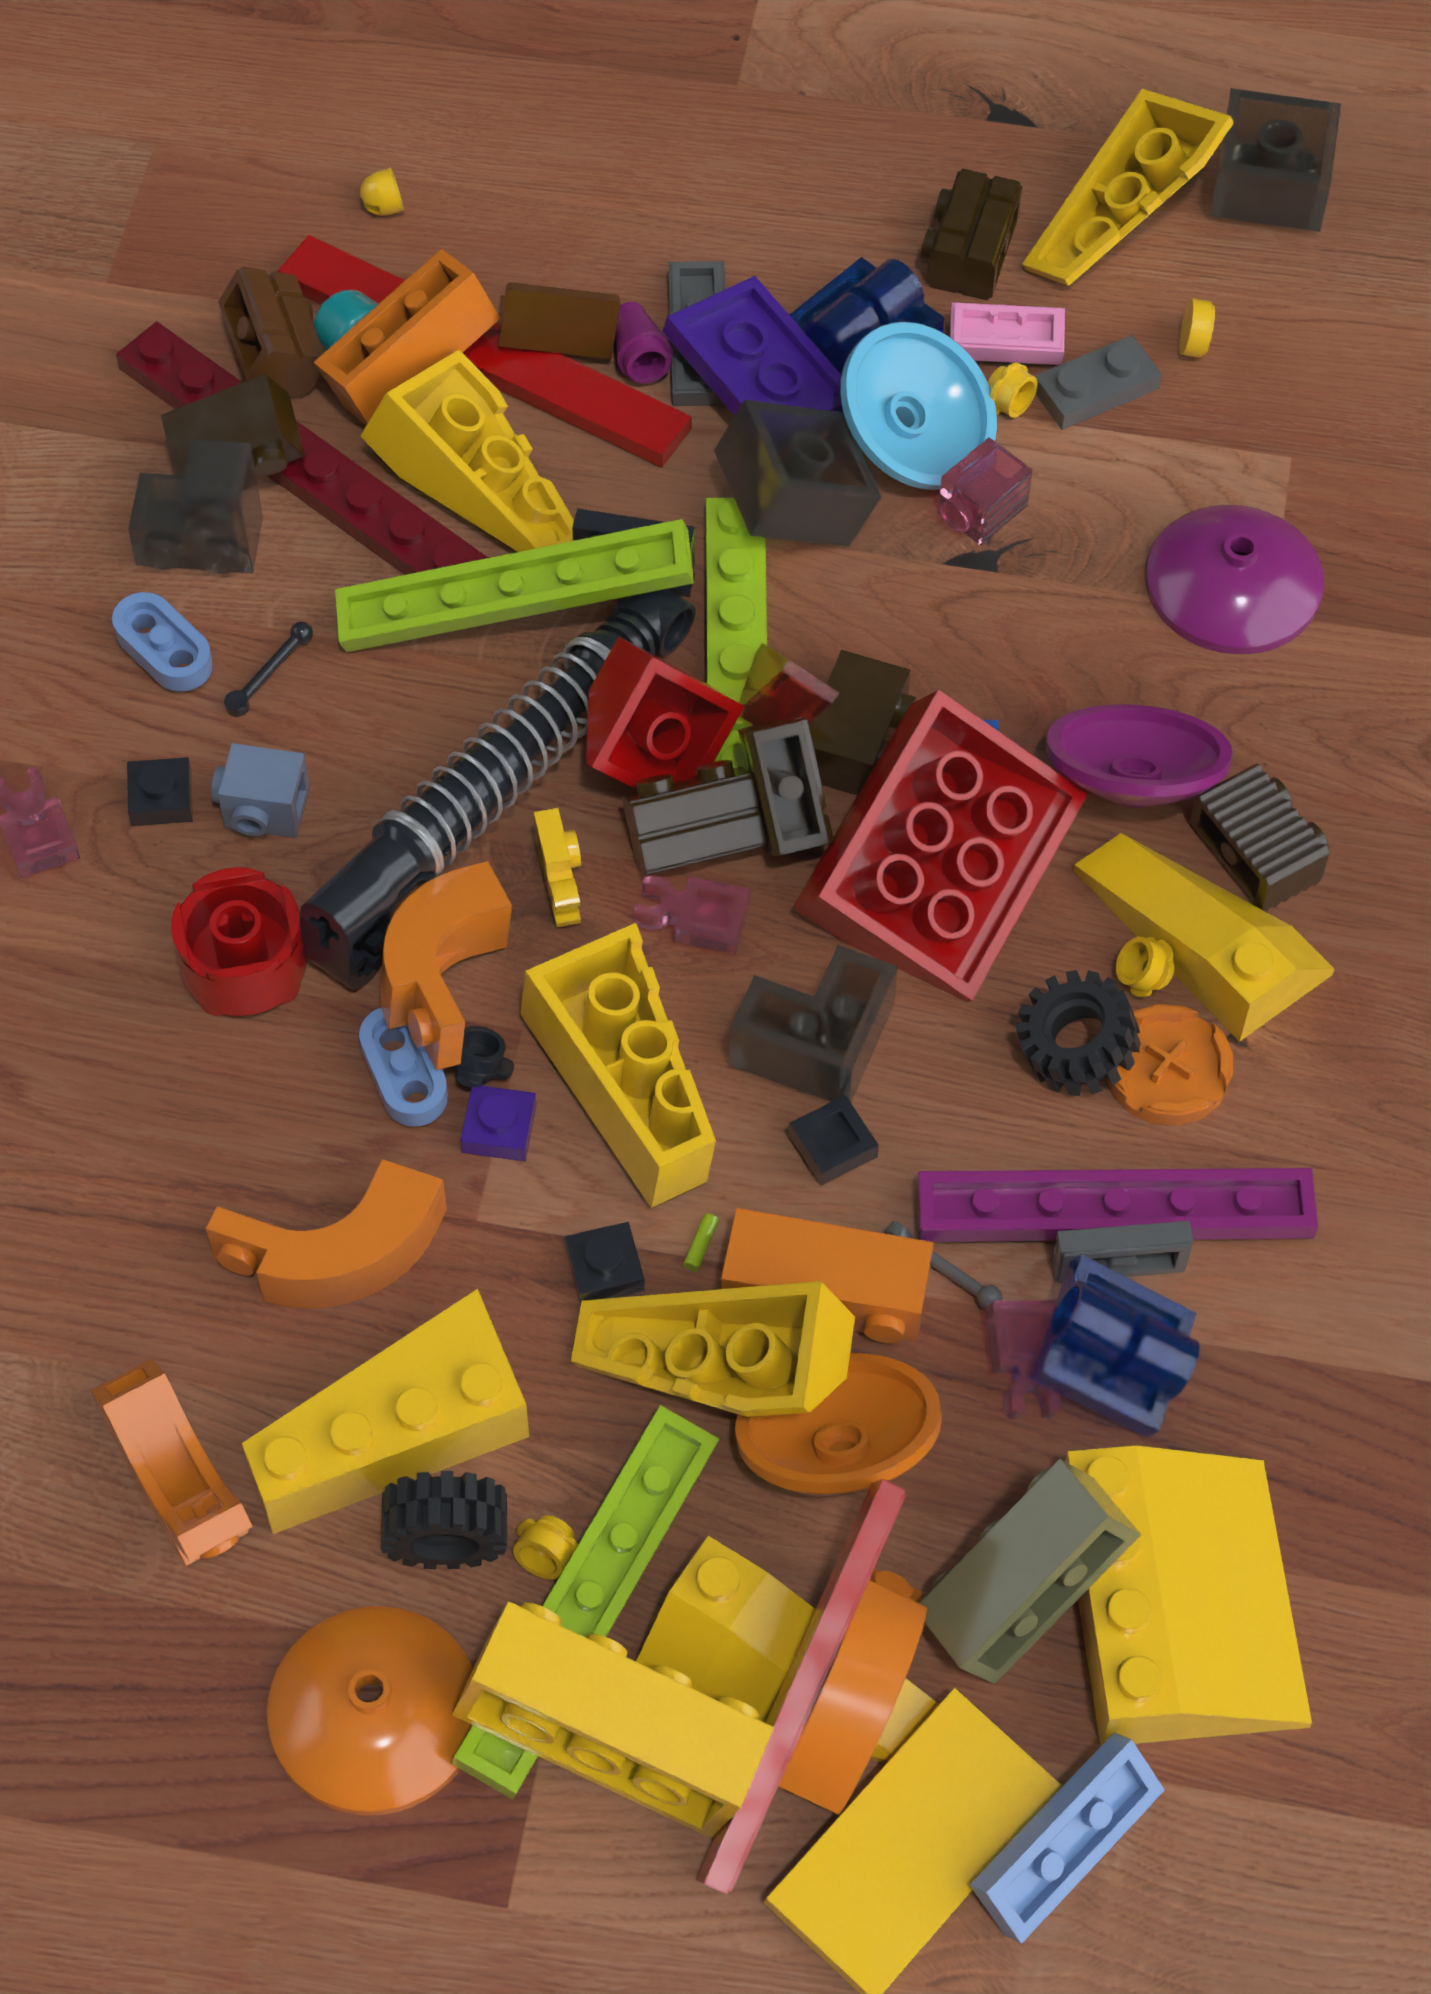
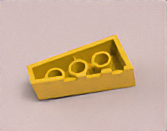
M634 923L526 970L520 1015L649 1206L653 1208L707 1182L716 1139L691 1071L686 1070L678 1049V1035L672 1020L668 1021L659 997L660 986L653 967H648L642 951L643 940L637 924Z
M476 1289L244 1441L242 1447L252 1481L272 1534L381 1494L385 1492V1486L389 1483L397 1484L398 1478L408 1476L417 1480V1473L429 1472L433 1474L530 1436L526 1402L478 1289Z

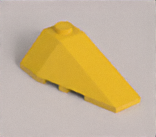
M1141 89L1022 263L1025 271L1067 286L1072 284L1206 165L1234 122L1231 116Z
M457 350L385 394L360 437L401 479L517 552L573 541L572 526L574 519L553 483L540 477L528 456L533 448L524 434L516 435L503 414L508 407L499 390L460 350Z
M1122 833L1074 864L1073 872L1137 937H1153L1157 941L1163 939L1170 944L1173 950L1175 965L1174 976L1239 1042L1333 975L1334 968L1291 925Z
M822 1281L581 1301L571 1362L579 1368L746 1417L810 1413L847 1379L855 1316Z
M707 1536L669 1591L636 1662L650 1669H653L656 1665L675 1669L692 1680V1689L717 1701L720 1697H731L753 1707L759 1713L758 1720L766 1723L816 1609L767 1571L712 1537ZM905 1679L870 1761L886 1765L940 1704L909 1680Z

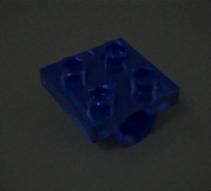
M863 257L859 258L789 314L841 375L845 362L853 348L873 330L891 323L910 322L929 326L943 333L945 321L944 316L924 303L922 285L915 273L906 264L897 259H887L876 268Z
M1081 1254L1069 1263L1031 1379L1145 1437H1149L1160 1431L1169 1401L1174 1399L1183 1390L1197 1364L1200 1344L1198 1340L1190 1337L1197 1313Z

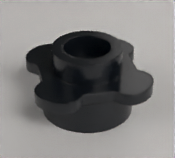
M469 1026L464 1029L461 1064L452 1066L456 1073V1079L460 1084L467 1087H478L495 1077L508 1079L512 1076L514 1063L512 1060L504 1057L506 1044L497 1032L482 1026Z

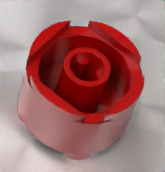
M234 867L209 873L192 885L193 892L185 898L181 905L178 902L172 913L171 934L183 982L189 993L199 1002L201 1008L213 1016L254 1015L268 1011L278 1005L290 1003L296 998L300 989V982L305 973L307 959L304 953L300 913L295 897L282 883V887H280L276 883L265 879L264 873L258 870Z

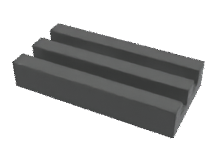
M1190 1220L1057 1231V1243L1054 1246L1055 1255H1052L1051 1260L1054 1280L1060 1283L1183 1272L1186 1269L1194 1242Z

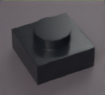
M189 757L127 762L128 816L131 826L193 822L192 770Z
M846 1095L789 1123V1136L821 1185L878 1157L879 1144Z
M629 1221L564 1236L565 1249L580 1306L581 1301L616 1298L645 1291V1279Z

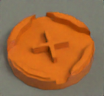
M1157 1004L1135 1010L1133 1013L1140 1033L1137 1034L1141 1042L1139 1053L1131 1052L1135 1063L1130 1071L1121 1066L1117 1067L1121 1080L1112 1086L1107 1077H1105L1112 1096L1130 1114L1151 1124L1181 1126L1202 1120L1220 1106L1232 1080L1233 1052L1224 1032L1213 1022L1210 1026L1205 1020L1198 1018L1199 1012L1185 1006Z

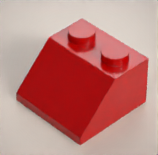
M618 636L589 689L586 763L637 789V781L657 775L671 774L674 783L696 778V768L698 766L714 762L744 705L711 685Z

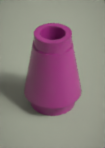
M627 302L620 305L615 334L618 366L623 374L635 382H655L662 378L671 366L672 345L641 304Z

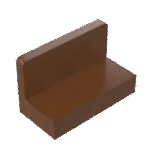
M510 282L506 285L505 295H500L498 314L501 319L498 320V346L611 359L620 311V297L616 294Z

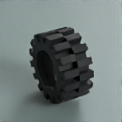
M1077 970L1067 971V983L1059 985L1054 975L1045 980L1049 988L1048 992L1043 994L1035 987L1028 994L1034 1007L1025 1004L1021 1005L1018 1014L1023 1023H1016V1033L1028 1063L1041 1083L1046 1080L1049 1089L1058 1093L1064 1084L1070 1096H1080L1081 1085L1087 1084L1091 1094L1102 1091L1099 1080L1107 1077L1112 1086L1121 1080L1117 1070L1118 1066L1130 1071L1135 1063L1131 1052L1139 1053L1141 1042L1137 1035L1140 1033V1030L1124 991H1119L1115 981L1107 977L1102 982L1098 972L1089 970L1085 981H1081ZM1094 1018L1102 1023V1029L1099 1034L1085 1045L1075 1048H1063L1056 1044L1057 1034L1063 1027L1075 1020Z
M441 1471V1476L432 1477L429 1472L417 1473V1480L408 1476L398 1478L397 1484L389 1483L385 1486V1492H382V1552L388 1553L387 1558L393 1561L403 1559V1565L413 1567L418 1563H424V1569L436 1570L437 1565H447L448 1570L460 1569V1564L466 1563L470 1567L482 1565V1559L489 1562L498 1559V1554H504L507 1550V1493H505V1487L502 1484L495 1485V1480L489 1477L477 1481V1474L465 1472L461 1477L453 1476V1471Z

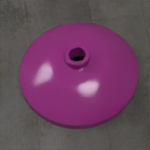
M1215 505L1200 508L1179 517L1160 533L1149 553L1146 567V588L1157 614L1179 636L1212 651L1228 654H1253L1278 648L1299 636L1309 626L1320 606L1324 590V575L1321 561L1312 544L1289 522L1258 508L1242 505Z
M1131 704L1094 706L1066 714L1050 726L1046 739L1048 759L1066 779L1102 799L1135 808L1170 804L1204 793L1219 783L1229 773L1233 752L1232 746L1225 735L1205 721L1174 710Z

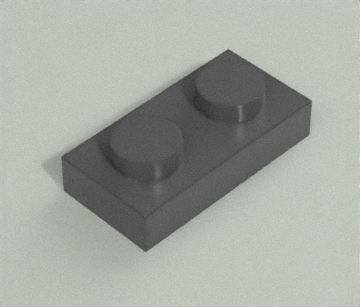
M1130 335L1035 375L1038 381L1036 396L1061 430H1064L1160 389L1162 373L1134 336Z

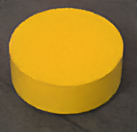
M1190 298L1180 331V355L1202 358L1207 353L1215 320V306L1212 304V301Z

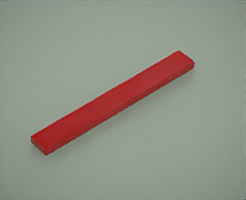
M308 235L277 270L279 273L296 275L302 295L321 305L330 296L343 290L360 291L379 304L405 281L311 235ZM497 323L462 352L497 389L661 468L692 429V416L560 353L498 346Z

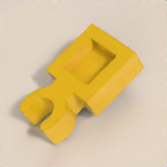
M558 808L534 812L536 848L547 894L550 897L556 927L581 923L578 909L580 899L571 868L581 866V855L575 830L564 831Z

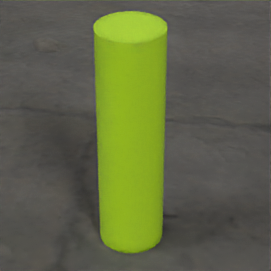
M710 1213L703 1215L683 1263L684 1268L692 1272L699 1270L719 1222L717 1216Z

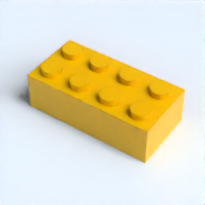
M508 1601L485 1642L452 1715L700 1834L712 1838L741 1808L774 1727L759 1721V1713L753 1707L731 1697H720L717 1701L692 1689V1680L675 1669L662 1665H656L653 1669H650L627 1658V1650L608 1637L589 1634L585 1638L560 1626L562 1623L560 1617L543 1606L525 1602L520 1607Z

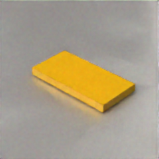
M954 1688L763 1903L859 1994H883L973 1890L970 1884L1050 1801L1062 1785Z

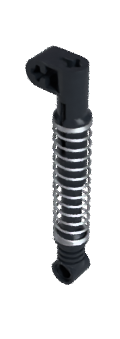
M669 589L619 598L613 614L598 626L596 631L583 632L569 641L563 653L560 652L554 655L552 667L545 666L539 669L538 681L530 680L524 683L523 695L515 694L509 697L508 710L500 708L494 711L493 724L484 723L480 725L477 733L478 738L469 737L464 740L462 746L463 753L456 751L450 753L447 759L448 767L438 766L433 769V782L422 781L418 783L416 788L417 797L407 795L402 798L400 805L402 812L391 810L383 818L379 819V822L372 829L373 839L301 906L299 913L306 959L353 990L361 989L368 984L382 967L385 935L390 923V910L415 886H422L442 874L445 867L453 864L456 853H461L468 849L472 838H477L484 834L487 824L498 820L503 809L514 805L518 794L521 795L528 791L533 780L544 776L548 766L557 763L563 752L573 748L577 739L587 734L588 719H582L579 716L586 709L588 716L589 689L618 636L653 655L658 653L663 656L670 655L681 645L689 633L696 615L695 606ZM564 658L566 668L564 672L557 668L558 660ZM551 671L554 672L556 680L548 686L543 683L542 678L544 673ZM536 685L540 687L542 693L533 700L528 697L527 693L529 687ZM518 699L525 700L527 706L520 714L513 711V703ZM504 713L510 714L512 721L505 728L499 726L498 717ZM577 722L586 724L584 729L577 732ZM572 723L573 733L564 732V730ZM487 728H493L496 731L487 732L483 735V731ZM562 736L571 738L570 742L563 746ZM557 738L558 747L550 746L549 744ZM472 742H475V743L468 749V744H470V743H472ZM547 750L557 752L555 757L548 760ZM542 752L543 761L535 760V758ZM459 756V758L452 764L453 759ZM531 763L542 766L540 771L534 775ZM441 771H444V772L437 778V774H438L439 772H441ZM525 780H527L525 786L517 789ZM425 786H428V787L421 793L422 788L425 787ZM512 794L510 800L502 804ZM412 800V802L406 807V803ZM495 809H497L496 812H495V814L487 819V817H488ZM481 824L479 830L471 833L478 825ZM466 838L464 844L456 848ZM450 853L449 858L444 861V858Z

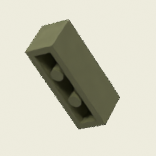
M1059 1459L1051 1468L1044 1470L1031 1481L1027 1493L1002 1518L992 1522L984 1529L980 1535L979 1542L954 1568L945 1571L934 1581L930 1593L920 1602V1604L928 1607L925 1623L959 1668L996 1684L1141 1534L1093 1477Z

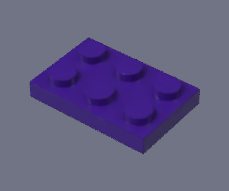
M756 276L667 316L662 332L766 453L844 415L841 402L842 375Z

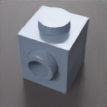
M232 743L226 766H217L215 769L211 790L212 801L220 803L224 827L235 829L248 836L270 834L297 838L310 790L305 753Z

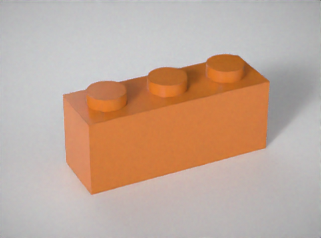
M441 248L316 359L314 364L342 406L367 425L387 392L457 350L464 352L501 318L474 272Z
M736 1208L721 1278V1289L822 1281L855 1316L853 1331L862 1332L868 1338L881 1343L893 1344L899 1343L902 1340L917 1342L934 1242Z

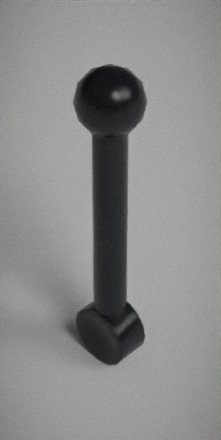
M301 621L293 624L287 641L241 691H231L225 696L224 704L229 715L233 717L245 715L250 708L249 699L298 645L307 644L311 641L313 629L307 622Z

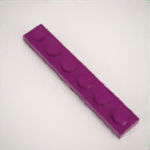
M1312 1168L918 1171L917 1178L920 1240L930 1242L1057 1241V1231L1189 1220L1193 1240L1315 1238L1318 1229Z

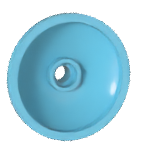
M898 322L873 330L853 348L845 362L841 377L843 412L857 444L865 455L883 472L912 487L939 490L956 486L967 480L985 464L990 456L997 431L994 399L990 398L991 389L981 369L957 342L929 326L910 322Z

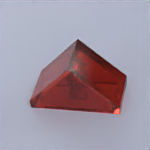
M762 643L755 653L739 703L744 705L739 716L753 725H758L798 715L807 719L809 724L834 702L839 692Z

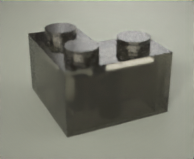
M191 439L184 476L152 473L139 474L128 528L136 565L150 566L160 570L181 568L209 570L217 574H228L231 572L253 574L263 513L251 443Z
M838 945L815 997L754 975L730 1026L729 1065L830 1102L844 1095L852 1102L893 1009L898 966Z

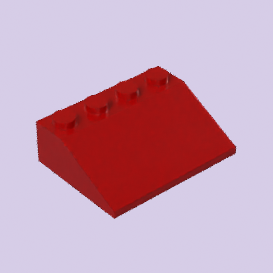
M938 689L909 706L837 830L834 842L829 844L793 908L844 943L966 1002L973 1001L1088 793Z

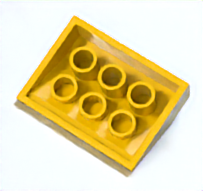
M1137 1445L1068 1451L1065 1462L1093 1477L1141 1534L1078 1599L1100 1747L1114 1732L1132 1739L1134 1744L1310 1728L1312 1725L1264 1460Z

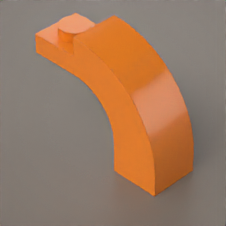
M488 861L449 871L420 886L399 906L389 923L385 935L380 986V1001L384 1020L388 1029L408 1025L414 1044L418 1048L425 1047L436 1070L461 1064L465 1020L441 974L450 966L463 959L507 948L512 904Z
M382 1159L363 1199L351 1213L330 1226L308 1231L283 1229L217 1206L206 1227L212 1254L223 1267L234 1273L250 1276L253 1272H256L264 1302L305 1309L328 1308L349 1304L366 1298L389 1286L404 1275L421 1258L433 1240L447 1210L444 1181L438 1177Z
M152 1358L90 1390L137 1484L162 1529L186 1566L201 1558H211L229 1550L237 1543L240 1537L249 1533L248 1529L253 1526L242 1503L216 1472L197 1439L166 1374Z
M873 1570L778 1786L838 1815L841 1814L884 1731L906 1679L926 1619L928 1607L920 1604L924 1592L912 1587L900 1575L890 1571Z

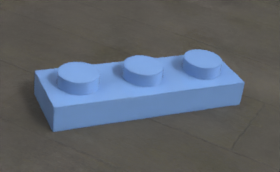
M1114 1732L970 1884L1005 1936L1022 1944L1165 1791L1132 1739Z

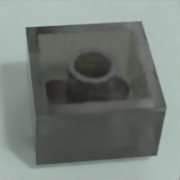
M1231 88L1226 115H1230L1234 123L1221 141L1210 216L1320 232L1331 187L1341 103Z
M744 400L714 449L750 536L849 546L881 499V494L842 412Z

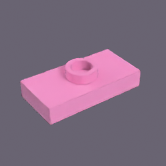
M952 302L950 338L965 349L974 361L1063 364L1065 308Z

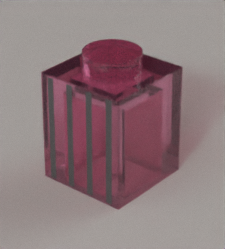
M988 437L941 477L938 513L953 530L965 533L979 545H982L1028 506L1033 469Z

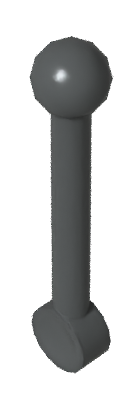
M893 1221L884 1231V1234L913 1238L911 1232L896 1221ZM934 1251L932 1252L931 1266L975 1295L978 1305L982 1309L991 1311L1001 1305L1003 1296L997 1286L991 1284L983 1286Z

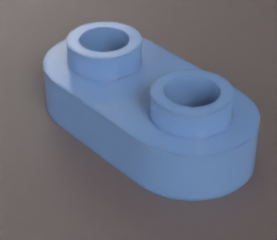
M140 592L125 597L116 605L112 614V623L117 642L160 685L173 691H189L207 681L213 669L208 641L164 598L154 593ZM151 628L148 633H138L141 629ZM189 664L188 666L177 668L178 665Z
M382 1008L372 1011L361 1024L359 1039L363 1058L387 1113L392 1119L406 1126H423L435 1121L444 1112L448 1102L447 1083L443 1070L435 1069L425 1047H416L411 1038L408 1025L388 1029L383 1017ZM391 1041H398L404 1044L395 1051H388L383 1048L385 1044ZM412 1093H422L426 1096L423 1101L417 1103H410L405 1100Z

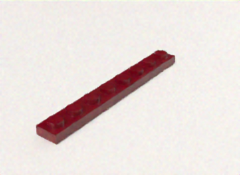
M158 321L154 322L116 354L121 371L174 409L243 383ZM298 421L296 422L305 456L288 462L287 467L282 471L267 475L404 575L489 558Z

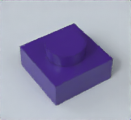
M488 1086L471 1087L460 1141L462 1153L526 1162L537 1106L536 1093Z

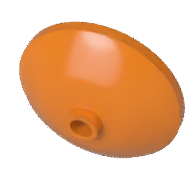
M850 1353L847 1379L810 1413L751 1417L738 1414L735 1432L741 1457L746 1465L762 1479L795 1493L812 1496H843L868 1491L872 1482L881 1479L891 1482L915 1466L936 1442L941 1429L942 1413L939 1396L935 1387L916 1368L886 1356Z
M370 1606L335 1614L303 1634L289 1649L276 1670L271 1683L267 1704V1724L275 1755L287 1776L301 1791L313 1800L331 1809L354 1815L375 1816L400 1812L414 1807L443 1789L460 1770L451 1763L472 1724L452 1714L472 1673L473 1667L459 1643L446 1630L432 1620L415 1612L389 1606ZM369 1684L378 1685L383 1689L380 1698L374 1702H363L357 1697L360 1689Z

